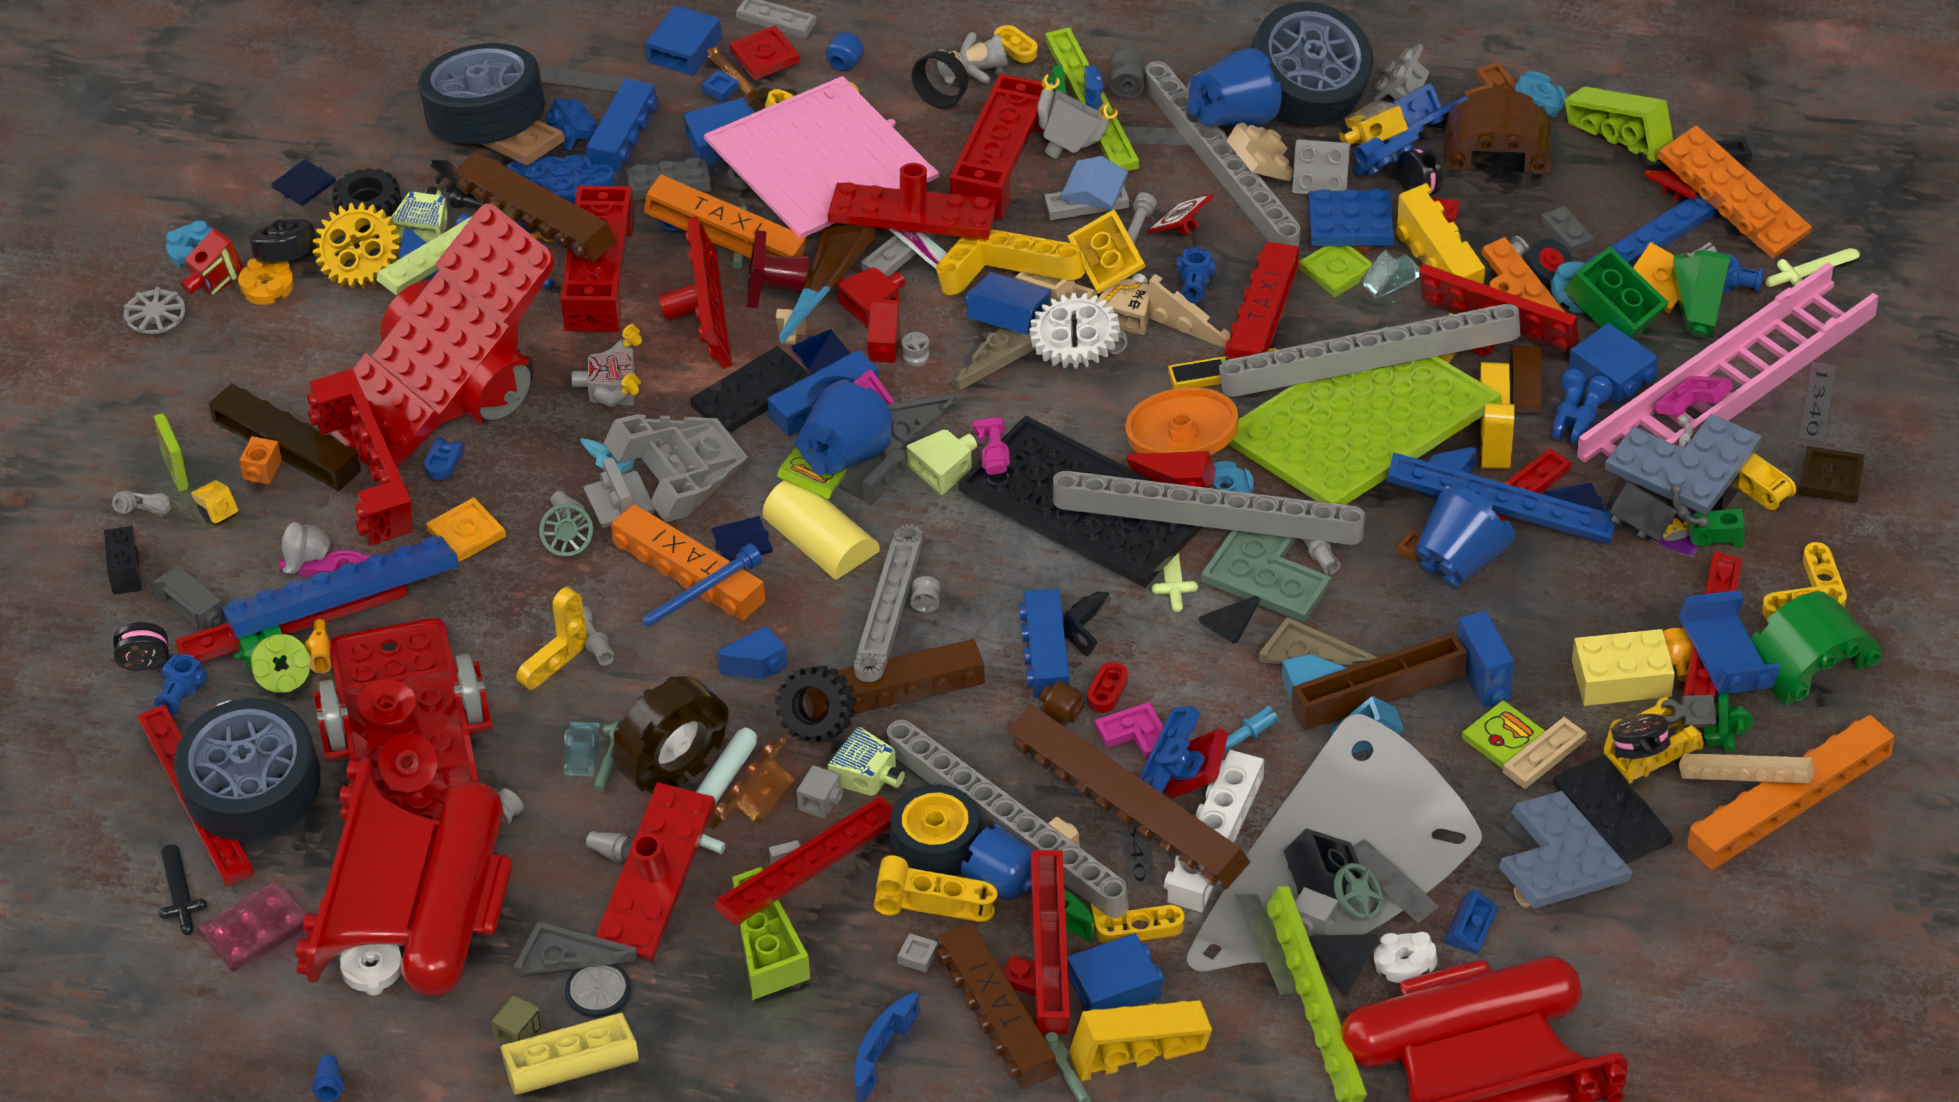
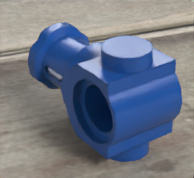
M1199 247L1184 249L1183 256H1178L1177 272L1182 273L1181 279L1184 282L1180 293L1191 303H1197L1204 298L1205 291L1203 286L1209 283L1210 275H1215L1217 260L1211 259V251H1206Z
M1731 255L1724 293H1728L1733 289L1736 290L1737 286L1752 288L1756 292H1760L1764 269L1759 268V270L1742 267L1741 262H1738L1735 256Z
M181 654L172 655L171 659L165 662L162 670V676L165 678L163 683L165 688L160 695L156 696L154 700L155 706L159 707L165 704L170 715H174L179 712L180 702L183 698L196 694L200 686L203 687L205 685L208 672L206 669L201 668L199 660H195L191 655Z

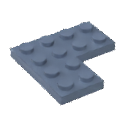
M1711 414L1683 449L1633 426L1606 460L1605 470L1671 500L1673 495L1671 486L1673 484H1680L1682 486V492L1679 494L1680 503L1707 515L1761 445L1762 436Z
M1563 791L1519 802L1514 805L1511 813L1540 845V848L1504 857L1501 859L1499 868L1534 909L1630 881L1633 874L1632 870Z

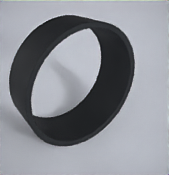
M946 51L931 52L917 60L912 68V82L917 93L925 102L936 108L946 109L954 106L967 90V71L961 61L951 53ZM928 59L939 60L953 71L959 84L958 95L948 96L942 94L931 85L926 75Z

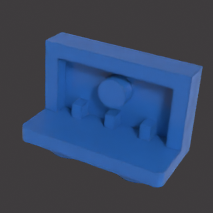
M555 98L547 112L546 122L548 125L564 132L565 141L561 144L566 150L572 149L577 138L590 140L598 127L584 103L577 99Z

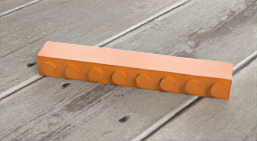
M1870 714L1860 721L1852 722L1846 730L1838 735L1830 736L1824 744L1816 749L1812 748L1804 754L1803 757H1812L1815 774L1811 783L1760 782L1750 791H1744L1728 805L1718 807L1709 817L1696 821L1689 829L1687 848L1708 868L1714 870L1892 756L1895 735Z

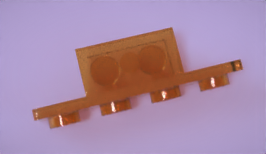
M784 736L776 743L771 740L760 752L763 756L762 760L759 763L755 760L744 772V775L747 776L746 780L743 783L738 781L728 792V795L731 797L727 803L722 801L711 814L715 819L709 825L712 830L725 820L736 805L759 824L792 784L795 778L773 760L787 742Z

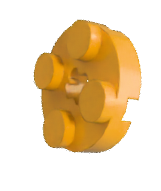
M252 258L240 272L238 285L241 294L245 295L246 300L258 305H268L275 303V298L282 295L283 299L287 297L293 289L294 280L288 262L263 264ZM269 280L266 284L261 283L262 281Z

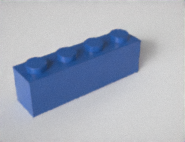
M624 79L586 147L587 156L591 159L592 165H608L614 169V172H619L623 163H627L633 145H637L642 129L647 127L652 111L655 112L658 107L659 99L655 95L654 84Z
M1059 588L1024 591V603H1019L1020 621L1026 620V625H1021L1022 642H1028V647H1024L1025 665H1031V669H1026L1027 687H1033L1034 698H1039L1046 685L1052 687L1057 681H1062L1069 685Z

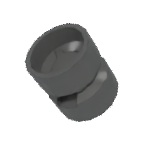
M1123 49L1113 55L1111 59L1110 89L1116 96L1131 99L1140 95L1144 90L1145 59L1140 52L1133 49Z

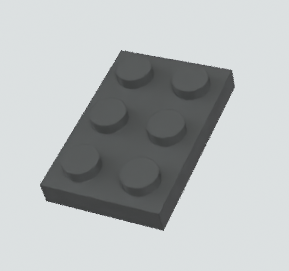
M692 157L681 162L663 161L658 165L647 166L645 164H638L632 168H626L628 186L632 188L633 200L646 199V193L660 174L701 192L711 191L705 159Z

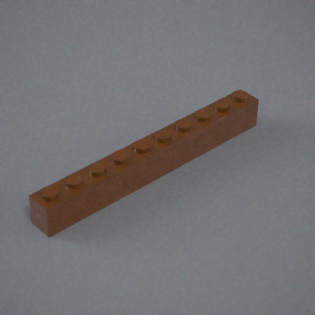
M1032 704L1026 708L1007 730L1014 739L1012 745L1023 755H1026L1028 752L1032 754V759L1043 769L1049 766L1053 769V774L1064 783L1072 782L1075 790L1082 796L1087 798L1091 795L1095 798L1094 802L1105 812H1108L1110 809L1116 813L1115 817L1127 827L1130 824L1137 827V833L1145 840L1150 841L1154 839L1157 841V846L1168 856H1171L1173 853L1177 855L1180 863L1188 870L1193 871L1196 868L1201 872L1200 876L1210 885L1214 886L1217 883L1227 890L1249 865V859L1238 845Z

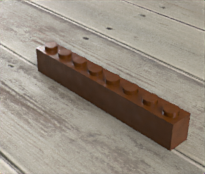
M475 151L453 171L458 179L457 186L466 195L470 193L481 203L486 202L496 206L513 221L518 220L529 230L532 231L534 229L538 231L545 239L556 241L563 249L567 247L579 258L584 257L594 263L617 242L606 221L478 151Z

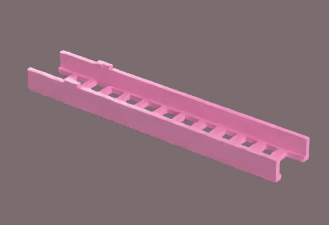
M1828 262L1794 287H1789L1781 292L1770 304L1581 435L1578 441L1577 457L1585 463L1600 452L1609 457L1617 448L1613 443L1620 438L1624 439L1633 426L1637 427L1640 424L1657 437L1679 447L1680 437L1686 431L1685 426L1679 423L1681 415L1675 417L1667 415L1683 427L1676 433L1652 417V415L1657 413L1654 403L1690 375L1709 377L1710 374L1720 369L1742 385L1733 393L1728 392L1725 398L1713 407L1707 402L1701 401L1691 404V406L1702 413L1696 419L1688 415L1690 418L1689 423L1693 430L1692 438L1711 414L1729 421L1875 317L1879 296L1872 293L1844 313L1821 297L1834 288V282L1831 281L1834 266ZM1811 303H1815L1834 317L1823 324L1803 309ZM1789 314H1793L1815 329L1817 333L1807 339L1781 320ZM1777 329L1799 346L1788 352L1766 337V335ZM1757 342L1780 359L1769 366L1748 351L1747 348ZM1738 355L1761 371V373L1750 379L1727 362Z

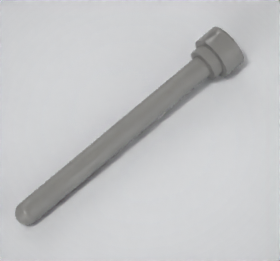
M1139 193L1133 204L1135 215L1128 233L1134 243L1145 217L1154 212L1157 204L1155 197L1149 193Z

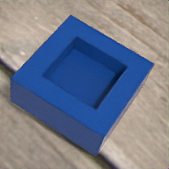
M719 70L702 83V92L721 102H724L739 88L738 79Z

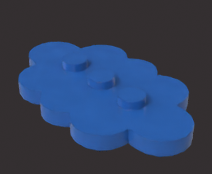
M572 155L563 159L555 156H546L529 165L515 160L506 166L510 170L575 204L577 186H613L616 181L613 168L604 164L592 165L591 159L582 155Z

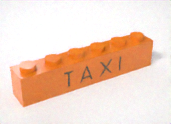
M660 174L646 193L645 214L685 231H689L687 219L698 216L711 242L750 259L755 230L766 231L765 255L797 257L804 254L807 236L799 239L788 228Z
M634 503L611 523L612 541L617 548L626 550L640 562L649 564L663 576H668L677 581L685 589L692 587L730 563L729 560ZM741 569L700 596L706 602H711L721 608L727 615H733L743 622L765 602L764 581Z

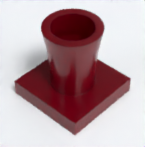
M755 230L749 265L747 307L758 308L762 285L802 293L807 278L808 256L784 257L765 255L766 231Z

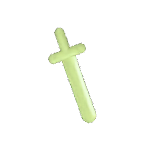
M1848 248L1796 267H1792L1785 259H1780L1777 262V267L1781 273L1767 277L1765 284L1767 287H1774L1790 281L1795 286L1803 280L1802 277L1811 275L1828 262L1833 266H1837L1857 259L1860 253L1856 249Z
M1178 553L1163 568L1165 583H1155L1152 586V592L1156 595L1170 594L1171 608L1174 612H1180L1183 609L1181 593H1193L1198 589L1196 582L1182 581Z

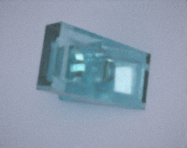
M1384 250L1362 277L1361 283L1378 299L1418 280L1420 267L1407 254L1394 259Z
M570 722L569 729L565 730L564 775L594 776L601 732L600 723Z

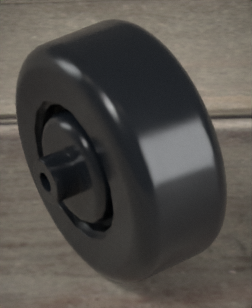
M278 219L273 221V224L256 230L250 236L253 256L256 261L263 264L292 263L295 259L310 254L317 247L313 243V239H316L313 224L303 219L286 221Z

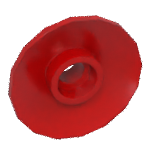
M379 680L370 683L361 690L357 696L356 708L359 715L368 723L377 726H393L410 718L416 708V697L413 690L405 683L397 680Z
M406 732L396 734L385 742L379 752L377 764L379 774L385 784L396 791L409 793L419 791L430 783L436 774L438 760L436 750L430 741L420 734ZM404 756H409L411 759V763L407 767L401 765V759Z

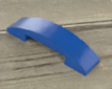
M912 992L892 1004L877 1018L865 1035L855 1063L856 1102H865L877 1083L875 1062L893 1033L897 1032L906 1036L919 1016V994Z

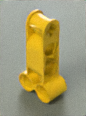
M1755 453L1739 472L1738 489L1769 510H1776L1781 501L1786 497L1794 496L1796 493V486L1790 477Z
M890 855L884 857L881 861L873 905L877 912L889 916L898 914L901 908L970 921L986 922L993 918L995 912L993 902L996 901L998 894L997 889L988 882L908 868L906 860ZM983 888L986 889L985 898H984V899L981 898V897H982ZM980 905H983L982 915H979Z

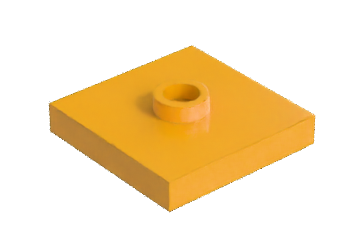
M1650 242L1633 268L1669 302L1664 311L1670 314L1678 302L1672 275L1674 255Z
M474 497L426 523L427 530L432 536H442L452 551L457 554L458 562L506 537L505 529Z

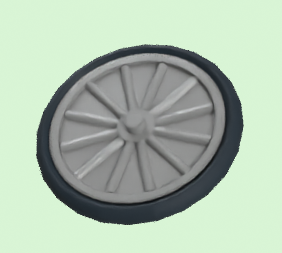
M614 964L578 968L571 974L565 986V996L571 1007L577 1012L588 1016H604L617 1011L626 1003L631 992V982L628 975Z

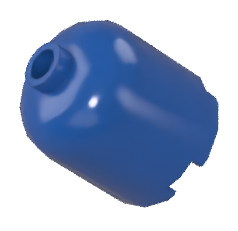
M997 823L994 824L993 830L986 827L971 844L969 850L973 854L968 863L962 862L961 873L969 879L985 881L993 885L997 889V897L1003 900H1013L1025 892L1030 893L1032 849Z

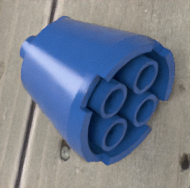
M1244 48L1230 53L1204 71L1192 76L1190 79L1189 101L1187 103L1189 113L1195 115L1203 124L1209 126L1235 127L1239 123L1256 127L1266 125L1277 116L1281 104L1280 82L1275 81L1270 68L1272 62L1261 51L1254 48Z
M847 379L839 380L829 385L819 395L799 436L795 440V445L815 474H835L874 459L886 450L892 442L891 424L893 423V417L885 401L872 388L865 389L851 383V380Z
M1447 485L1439 494L1416 546L1415 553L1421 560L1419 567L1429 575H1433L1434 572L1443 577L1442 580L1446 585L1456 589L1460 584L1507 550L1516 538L1515 531L1509 521L1504 520L1502 522L1499 516L1491 509L1493 505L1486 499L1460 485L1455 489H1451Z

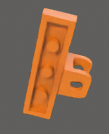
M1506 237L1482 248L1481 255L1498 275L1491 280L1490 287L1565 312Z

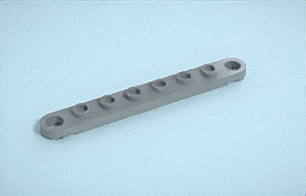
M905 524V527L902 525L894 531V537L887 553L857 651V657L854 661L855 676L861 681H876L884 675L923 545V533L917 525L914 527L913 524L910 526ZM868 666L875 667L872 668V671L871 669H869V671H867V669L864 670V668Z

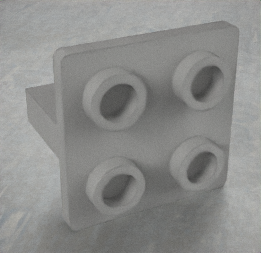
M1420 43L1412 49L1410 47L1406 48L1397 60L1391 59L1383 67L1382 71L1384 74L1374 87L1376 89L1372 98L1374 101L1382 99L1387 94H1390L1396 100L1424 85L1429 71L1417 62L1423 49Z
M1296 140L1293 193L1309 194V191L1347 190L1350 144L1347 142Z
M613 457L602 460L604 472L600 473L601 481L584 486L586 497L601 528L611 526V523L633 503L650 514L655 512L654 507L650 504V496L638 472L632 471L621 475Z

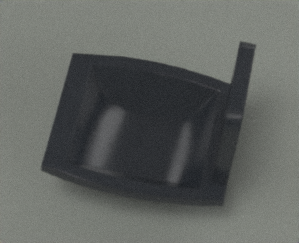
M1098 591L1088 597L1084 596L1065 614L1063 621L1065 640L1068 638L1086 657L1093 652L1097 645V640L1083 626L1099 613L1110 595L1109 592ZM1077 634H1081L1086 639L1088 646L1081 643Z

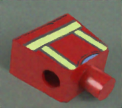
M212 229L187 256L185 263L190 275L181 282V286L190 295L199 288H202L210 295H215L237 280L244 268L232 241L216 229Z

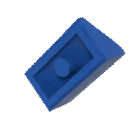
M1472 890L1462 898L1443 942L1449 946L1477 954L1499 906L1477 890Z

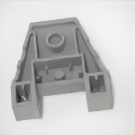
M636 414L614 420L604 445L618 463L642 458L660 481L650 504L664 522L688 517L747 461L748 456L717 418L685 417L683 421L670 420V416H660L659 419H646V415Z

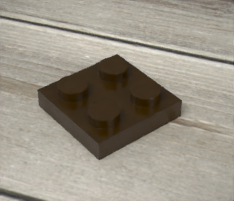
M1807 446L1799 494L1857 503L1864 454Z

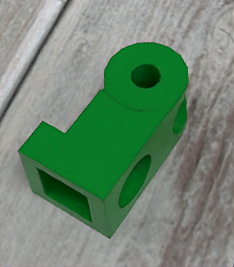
M1742 508L1710 511L1707 515L1700 512L1692 515L1694 518L1705 516L1709 520V524L1706 527L1689 523L1690 538L1694 545L1708 546L1712 543H1732V548L1744 547L1745 526Z

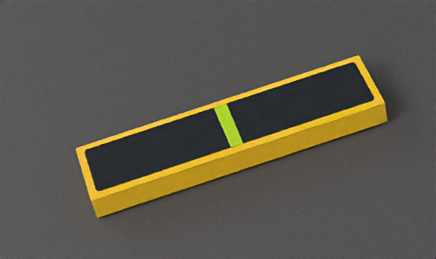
M1276 348L1269 349L1268 352H1269V351H1274V350H1277V349H1276ZM1224 356L1168 366V374L1173 389L1183 387L1201 388L1221 384L1219 366L1228 360V357Z

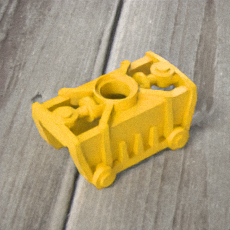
M1668 697L1659 699L1656 706L1639 713L1659 714L1664 717L1674 715L1671 709H1661L1662 702L1670 700ZM1618 719L1610 725V731L1604 745V754L1631 784L1634 779L1641 776L1647 777L1649 772L1678 758H1682L1684 753H1690L1697 749L1701 750L1704 743L1702 735L1696 727L1691 725L1684 728L1683 720H1678L1675 724L1668 725V729L1677 726L1678 730H1676L1674 736L1670 737L1671 744L1663 752L1639 759L1622 757L1617 759L1615 757L1616 752L1611 729L1614 724L1622 720Z

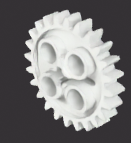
M1072 293L1071 299L1061 295L1060 302L1052 298V306L1043 304V312H1035L1036 319L1031 320L1032 328L1029 331L1032 347L1036 349L1037 355L1042 354L1043 361L1051 359L1052 366L1062 362L1063 368H1066L1069 363H1073V367L1077 369L1079 363L1083 362L1086 367H1089V360L1092 359L1094 362L1099 363V355L1108 357L1107 349L1114 350V342L1119 341L1120 325L1118 315L1114 314L1113 306L1107 307L1106 300L1098 303L1096 295L1090 300L1087 299V293H1084L1081 298H1077L1076 294ZM1073 314H1076L1078 346L1076 348H1073Z

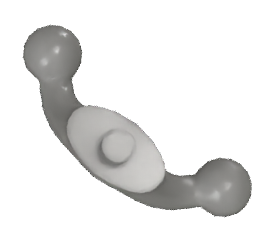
M1686 414L1679 417V423L1686 428L1685 433L1682 434L1679 440V447L1683 449L1690 442L1693 434L1692 426L1689 423L1690 418Z

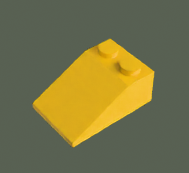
M1115 209L1067 236L1070 243L1080 247L1084 268L1098 294L1146 267Z

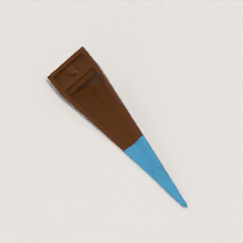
M835 223L823 228L816 256L805 286L792 314L779 335L781 344L786 341L876 238L874 233L878 227Z

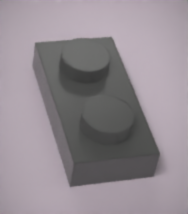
M1565 205L1541 215V223L1559 243L1568 249L1571 255L1594 245V237Z

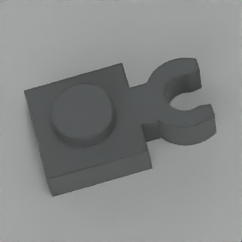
M1713 695L1683 696L1681 704L1674 700H1665L1661 704V709L1668 708L1673 711V716H1665L1668 725L1675 724L1678 720H1683L1684 728L1691 725L1696 728L1714 727L1716 725Z

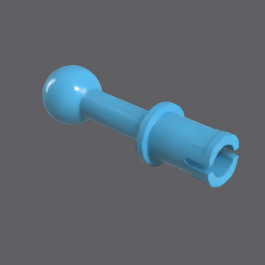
M1267 705L1251 718L1242 719L1243 727L1228 736L1225 752L1249 736L1256 740L1259 733L1277 723L1279 720L1276 713H1270L1273 709Z

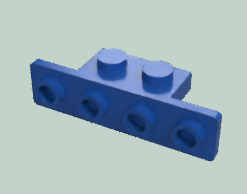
M1428 83L1390 102L1400 105L1408 129L1383 140V143H1389L1412 129L1419 133L1424 130L1422 125L1428 122L1429 125L1442 121L1444 119L1443 114L1450 112L1456 103L1461 104L1467 100L1468 95L1455 98L1441 106L1432 83Z

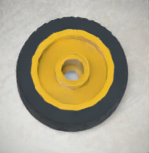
M941 784L921 786L907 792L894 806L890 819V840L894 856L906 860L908 868L951 876L961 874V864L963 861L969 862L973 854L969 848L982 832L979 810L973 799L965 792H962V790Z

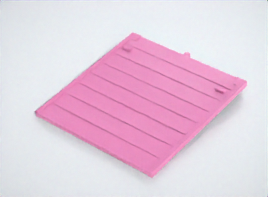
M844 76L704 134V140L709 143L799 239L835 224L828 222V210L837 182H851L867 186L878 185L880 187L899 189L900 168L907 163H919L925 166L927 169V183L939 178V172L893 128L896 121L894 119L885 120Z

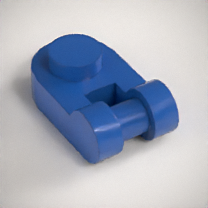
M1085 65V104L1099 110L1102 103L1100 95L1103 92L1101 71H1097L1094 65Z
M436 438L424 462L426 475L433 480H443L450 477L459 459H462L464 455L465 444L458 441L448 443L446 439Z

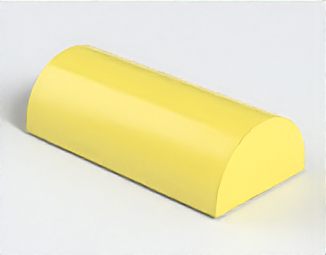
M784 480L771 491L764 503L763 518L835 580L880 552L878 542L828 499Z
M623 1013L500 1046L514 1095L639 1061L636 1040Z

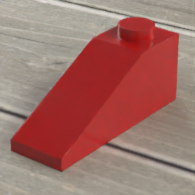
M1209 451L1127 454L1126 457L1132 470L1155 482L1212 488L1216 468Z

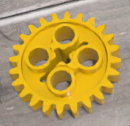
M363 202L360 203L358 209H355L353 204L350 203L348 211L339 206L340 214L335 215L333 212H329L332 220L329 222L322 219L321 222L325 228L316 229L317 234L321 238L313 239V243L319 247L313 250L314 255L319 257L315 261L318 267H322L321 271L324 276L329 274L328 278L332 283L338 279L340 287H343L348 282L353 290L356 283H359L362 289H365L366 281H370L375 286V278L378 272L389 266L390 263L398 260L394 254L400 251V246L396 244L402 242L400 236L395 235L399 230L396 225H392L394 221L391 216L385 218L386 214L383 209L376 213L374 205H371L366 210ZM370 225V229L367 232H359L362 226ZM346 236L342 243H334L337 237ZM359 243L360 247L355 249V244ZM372 249H381L379 254L375 256H369V253ZM347 260H356L351 267H344Z

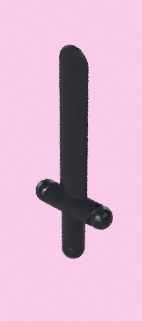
M174 844L166 845L163 847L161 854L173 905L161 908L159 916L162 919L179 917L182 933L184 935H191L194 931L191 913L205 910L208 904L205 899L191 901L179 847Z

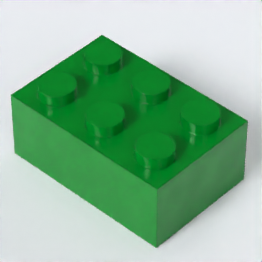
M1611 246L1578 270L1564 290L1601 327L1610 323L1633 340L1655 323L1669 304Z

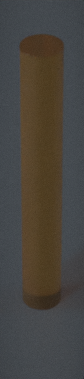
M710 48L707 55L725 74L738 79L739 88L748 98H754L757 91L716 48Z

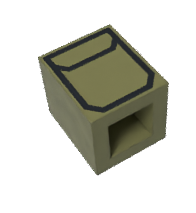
M513 996L491 1021L494 1040L503 1045L534 1037L542 1028L539 1008L529 1000L524 1001L516 996Z

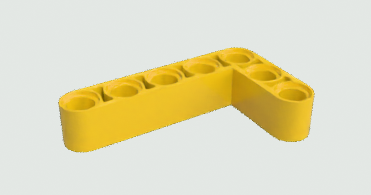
M991 229L989 240L961 237L936 266L941 290L946 295H955L962 292L985 265L1063 280H1076L1085 273L1080 247L1076 244Z
M1481 362L1480 382L1502 396V404L1485 403L1484 416L1480 417L1481 469H1510L1514 430V404H1510L1509 363Z

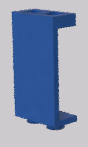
M1739 590L1685 596L1678 616L1718 694L1773 688L1781 668L1779 663L1764 665L1738 617V612L1744 599Z

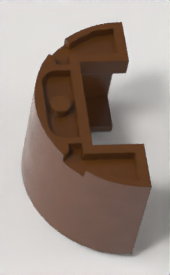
M1486 89L1468 95L1467 100L1461 104L1456 103L1445 121L1444 169L1470 170L1472 151L1525 153L1524 173L1551 174V121L1548 113L1543 106L1539 107L1535 104L1532 97L1515 90Z

